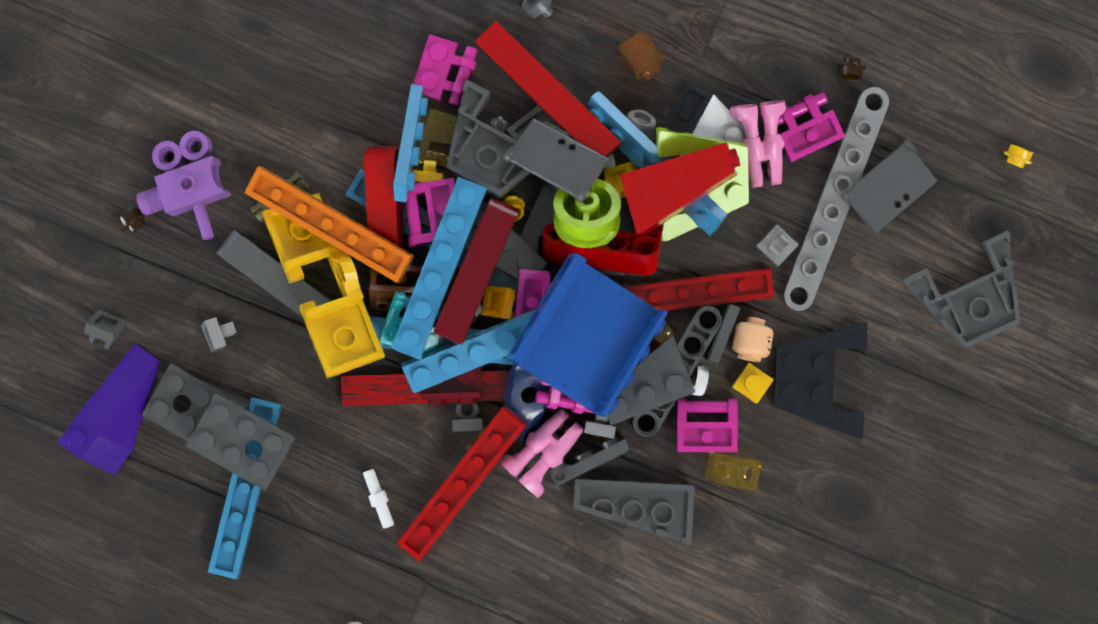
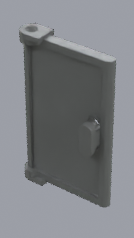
M533 118L517 143L509 148L504 160L508 163H514L576 197L578 201L583 203L590 194V188L607 165L609 158Z
M907 139L851 188L841 193L848 206L852 205L875 235L937 182L936 178L915 151L917 149Z

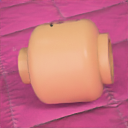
M748 317L747 322H740L736 325L732 349L735 353H738L737 358L761 362V358H766L770 355L774 332L770 327L765 326L766 320Z

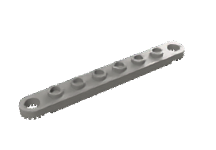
M868 88L858 98L845 131L846 137L841 141L783 292L784 303L791 310H806L814 301L850 207L842 198L841 193L851 188L861 179L889 106L888 95L881 88ZM873 94L879 97L881 100L879 110L872 111L867 108L865 100L868 95ZM797 287L805 290L807 296L806 301L801 305L793 303L790 298L792 290Z

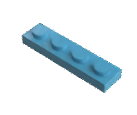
M411 84L393 184L394 201L407 202L408 191H414L416 173L412 172V167L419 164L420 148L416 147L417 140H423L424 123L420 122L421 116L427 115L428 98H423L422 85Z

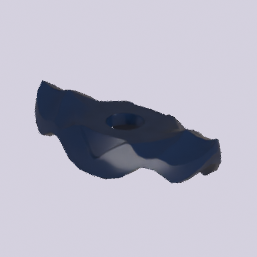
M513 363L505 382L504 405L528 423L517 437L519 442L525 444L529 433L536 431L543 418L546 404L537 403L535 399L525 401L521 398V392L527 387H533L537 391L548 392L551 386L541 384L539 378Z

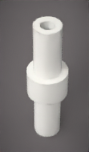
M374 469L363 472L370 492L368 498L371 506L376 508L383 529L393 526L394 522L386 503L389 500L385 490H381Z

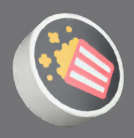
M697 365L691 374V380L696 390L692 395L702 396L704 394L709 378L707 367Z

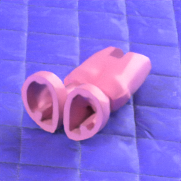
M785 100L760 103V112L765 132L763 141H761L758 132L757 105L746 104L730 107L731 117L740 121L745 130L746 138L743 139L742 143L748 147V177L751 188L763 186L761 163H767L770 185L782 184V148H784L785 142L782 136L777 134L779 117L786 110Z
M563 409L549 418L535 432L529 433L525 442L527 446L512 456L504 454L498 461L510 474L517 478L528 462L541 452L542 455L538 462L518 480L536 498H539L544 492L541 482L547 470L563 463L564 456L584 430L581 425L575 422L564 432L561 438L557 436L555 432L562 428L564 422L570 416Z

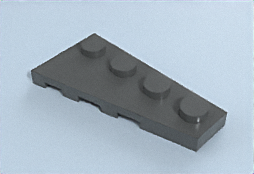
M483 201L464 247L467 252L487 208ZM427 213L420 220L421 226L431 230ZM511 230L495 269L518 282L519 269L542 270L547 265V262Z
M575 478L573 509L692 546L695 485Z

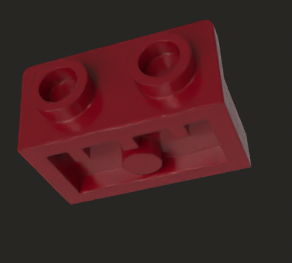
M481 366L422 390L420 394L421 400H428V405H446V399L458 398V404H476V398L482 397Z

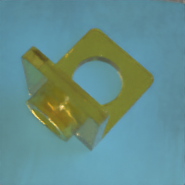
M710 452L705 480L737 489L756 490L761 461L738 458L719 452ZM749 467H752L751 479L746 482V472Z

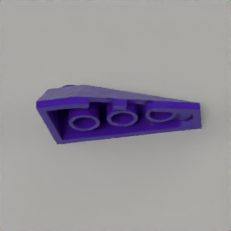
M134 344L73 419L57 443L81 460L116 475L134 449L138 428L143 420L141 415L145 409L148 396L151 394L160 360L138 344Z

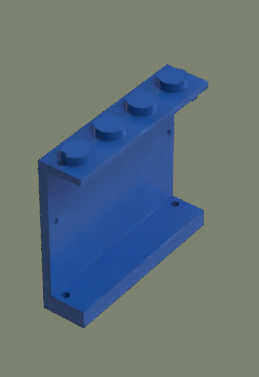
M572 253L568 255L506 358L596 415L606 417L607 413L611 414L619 403V398L617 397L622 388L628 387L635 376L633 370L639 361L642 362L647 357L651 348L649 343L654 335H659L666 324L664 318L668 312L654 308L586 264L587 259L577 253Z

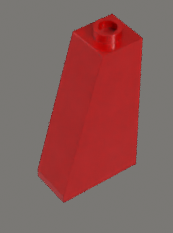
M725 142L621 174V181L636 233L640 236L648 234L737 176L735 167L741 166L736 148L730 149L728 143Z

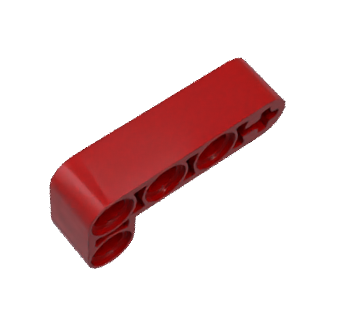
M400 145L373 146L365 151L364 156L367 228L405 250L402 202L394 201L393 185Z
M554 223L545 226L542 231L543 256L550 262L564 264L569 254L577 253L587 259L585 263L594 269L650 275L658 268L663 243L664 223L643 236L638 235L636 230L635 233L618 231L608 244L593 248H581L565 243L556 233Z

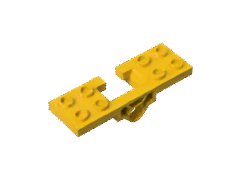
M319 193L312 195L322 201ZM273 209L262 211L263 219L289 284L304 279L301 266L327 258L342 293V298L316 306L314 300L299 306L326 377L330 378L383 359L385 354L364 305V296L350 256Z

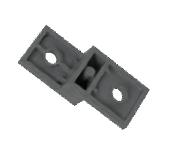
M174 363L169 364L141 415L188 441L187 448L265 491L268 490L297 438L295 435L249 411L248 404ZM180 395H185L190 399L191 405L186 412H181L176 408L175 402ZM252 440L260 442L263 448L262 454L257 458L251 457L247 452V445Z

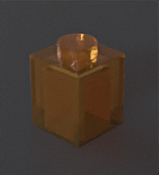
M644 29L619 45V54L637 80L643 76L648 80L661 71L659 66L664 59Z

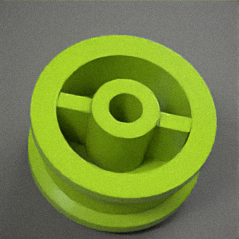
M601 179L595 181L590 188V194L583 203L578 201L576 197L558 189L554 196V228L558 236L565 243L581 248H593L608 244L616 236L620 228L619 213L621 199L619 193L611 184Z

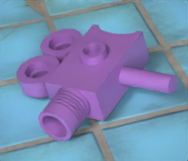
M190 131L182 137L180 145L172 141H162L157 144L153 150L152 159L156 167L166 172L154 176L157 187L137 193L139 208L145 216L164 210L166 214L171 216H177L194 210L202 240L214 237L205 205L231 196L230 192L225 190L221 184L219 177L221 161L214 156H210L212 142L207 135L199 131ZM201 143V150L195 152V145ZM174 153L173 161L168 162V155ZM185 158H187L190 161H193L192 163L182 166L185 161Z

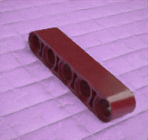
M494 198L490 199L436 324L434 334L457 344H463L520 209Z

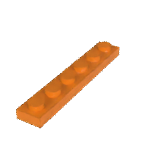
M263 166L257 167L244 192L396 283L401 282L414 258L413 254Z

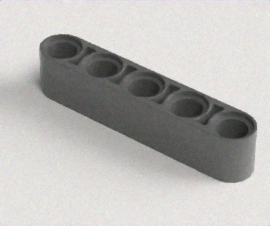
M236 229L231 232L216 252L221 258L301 317L302 314L299 309L301 304L314 300L316 306L333 301L304 279L289 284L281 262Z
M711 306L701 307L694 312L676 342L690 376L721 324L719 311ZM704 311H708L714 316V324L708 329L703 328L699 323V316ZM689 337H694L699 342V349L694 354H688L684 349V342ZM675 401L634 416L632 418L634 430L644 437L656 434ZM645 414L651 415L654 419V425L648 431L640 430L638 427V419Z

